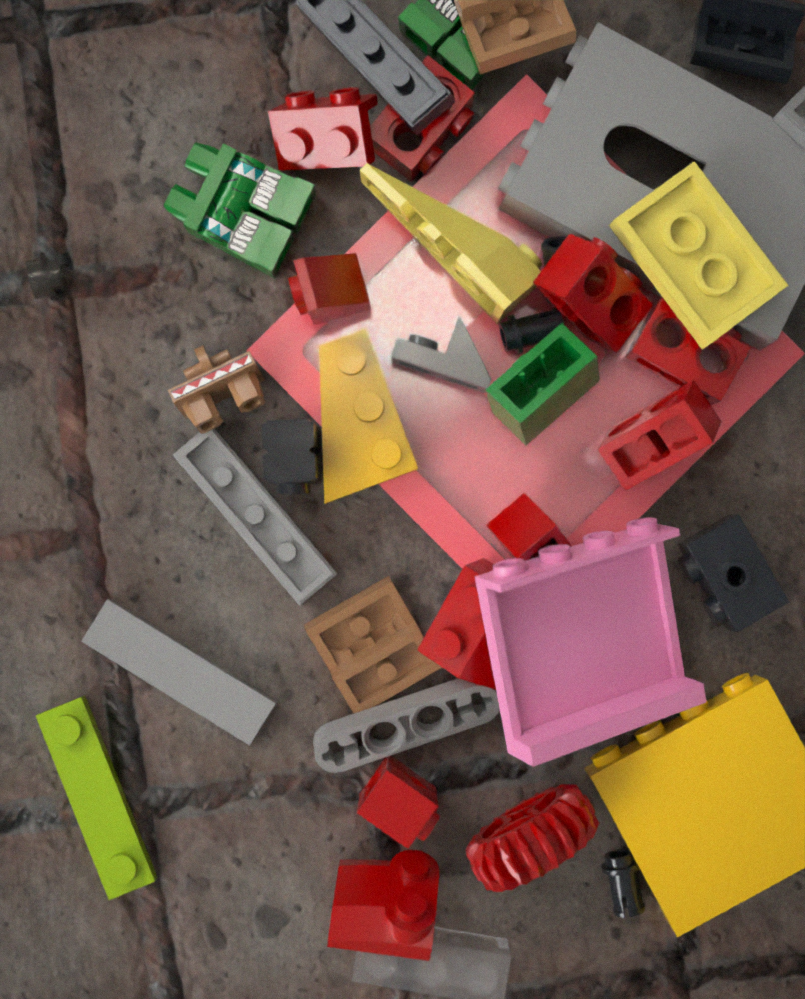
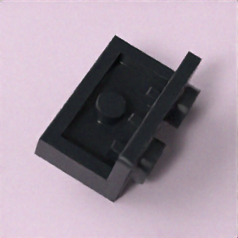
M703 0L695 20L690 64L787 84L793 71L796 33L805 15V5L787 0Z

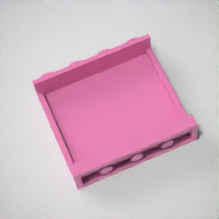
M656 518L635 519L626 523V530L616 533L612 531L593 532L583 536L584 543L571 547L565 544L547 546L538 551L539 557L526 561L520 558L502 560L493 564V571L475 576L509 754L534 767L706 703L704 683L685 677L664 549L663 541L680 536L679 528L658 524Z

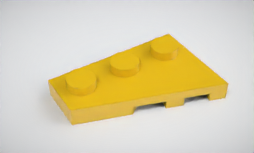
M366 328L319 345L324 504L418 470Z

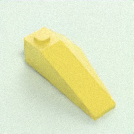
M368 163L360 169L361 182L496 324L502 321L536 288L533 281L541 272L539 269L543 266V263L527 245L522 243L517 247L510 238Z

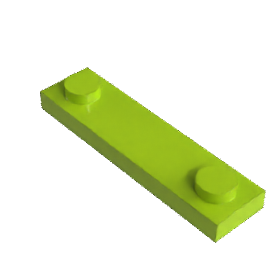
M81 696L37 714L36 719L108 899L111 900L155 882L158 878L86 696Z

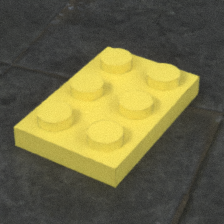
M695 161L623 212L609 225L702 350L789 286Z

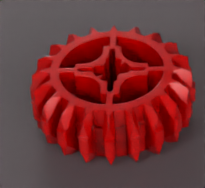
M560 784L557 787H550L544 792H537L532 797L506 810L500 816L493 818L491 823L482 827L480 832L472 837L465 850L466 856L470 861V868L477 880H481L486 890L493 892L514 890L519 885H527L538 877L543 878L547 872L554 868H559L560 864L573 858L578 850L585 848L588 841L593 839L600 824L594 814L596 811L586 794H582L575 784Z

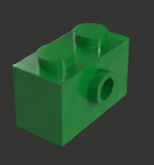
M561 323L528 353L520 356L504 374L485 389L492 413L527 446L600 381L597 355Z

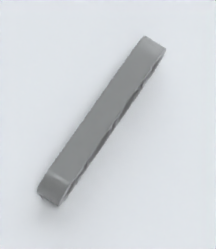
M457 678L328 722L320 726L314 734L315 760L325 771L333 773L344 772L485 724L499 713L497 692L494 689ZM480 692L483 703L474 706L470 695ZM453 699L459 711L456 714L452 713L449 703ZM427 706H437L443 710L442 717L434 723L424 724L416 719L420 710ZM380 722H389L396 726L395 733L384 740L374 739L369 734L371 728ZM359 731L361 732L362 746H358L357 739L354 736V733ZM338 741V744L343 747V751L334 753L328 743Z

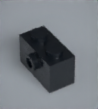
M727 515L677 544L683 553L678 558V562L692 584L699 581L708 597L702 601L704 608L717 627L724 624L726 629L739 632L789 603L788 598L739 515Z

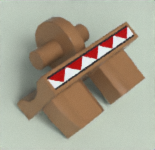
M201 345L194 349L199 363L183 370L187 381L168 390L175 406L185 418L188 417L201 434L219 427L224 422L216 404L233 396L241 413L250 412L265 404L260 383L265 379L250 351L232 359L228 349L210 357L205 346Z

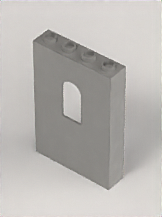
M597 22L589 39L579 35L565 63L573 67L568 79L565 81L557 77L543 103V105L551 108L544 124L534 119L520 146L529 151L522 165L519 166L511 162L498 187V190L506 193L499 210L549 237H567L569 234H572L589 242L593 237L603 240L617 252L618 257L615 259V262L619 266L636 275L643 283L641 287L662 297L609 227L615 218L654 190L610 165L604 154L605 138L611 130L619 126H633L705 164L702 172L789 285L733 327L742 335L740 340L758 350H762L778 339L805 284V150L772 120L773 117Z

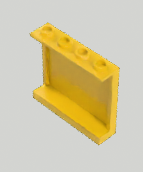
M744 673L728 680L722 685L723 693L708 701L706 700V703L679 712V717L664 725L661 720L647 724L635 732L636 740L620 749L617 744L603 748L591 757L593 763L584 768L660 905L659 907L677 937L805 868V747L769 681L758 675L750 677L749 673Z

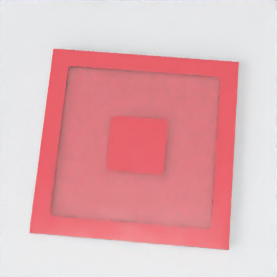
M526 74L413 188L510 238L517 247L524 243L533 250L543 263L541 243L550 237L499 210L506 193L498 190V187L511 162L519 166L522 165L529 151L520 146L534 119L544 124L551 111V108L543 105L547 94ZM604 152L605 157H606L607 161L610 163V165H611L612 167H614L615 169H617L618 171H620V172L626 174V173ZM389 211L345 253L357 254L371 310L314 325L309 314L300 315L294 303L247 350L322 427L319 345L366 328L418 466V470L380 483L379 485L462 569L466 564L482 558L487 559L493 564L502 560L512 559L486 525L524 492L559 527L572 546L584 543L583 536L593 532L612 531L616 533L626 530L627 522L639 519L805 354L783 331H781L776 341L762 350H758L740 340V342L751 347L722 401L711 405L722 421L714 442L625 491L597 450L609 428L679 388L624 357L650 310L617 354L584 338L562 314L564 325L597 355L600 381L525 446L492 413L487 393H482L392 363L391 355L397 337L408 341L410 334L423 336L438 342L437 351L446 353L458 316H460L491 378L490 386L520 356L528 353L536 346L523 348V353L519 355L516 354L515 350L506 352L500 336L499 323L506 322L507 317L510 315H514L518 319L549 311L556 307L548 303L545 295L536 287L502 321L496 324ZM643 287L640 288V291L653 305L662 298ZM666 323L658 324L656 328L658 342L666 348H675L679 340L676 329ZM704 348L702 350L700 361L703 368L708 372L718 373L722 366L719 353L712 348Z

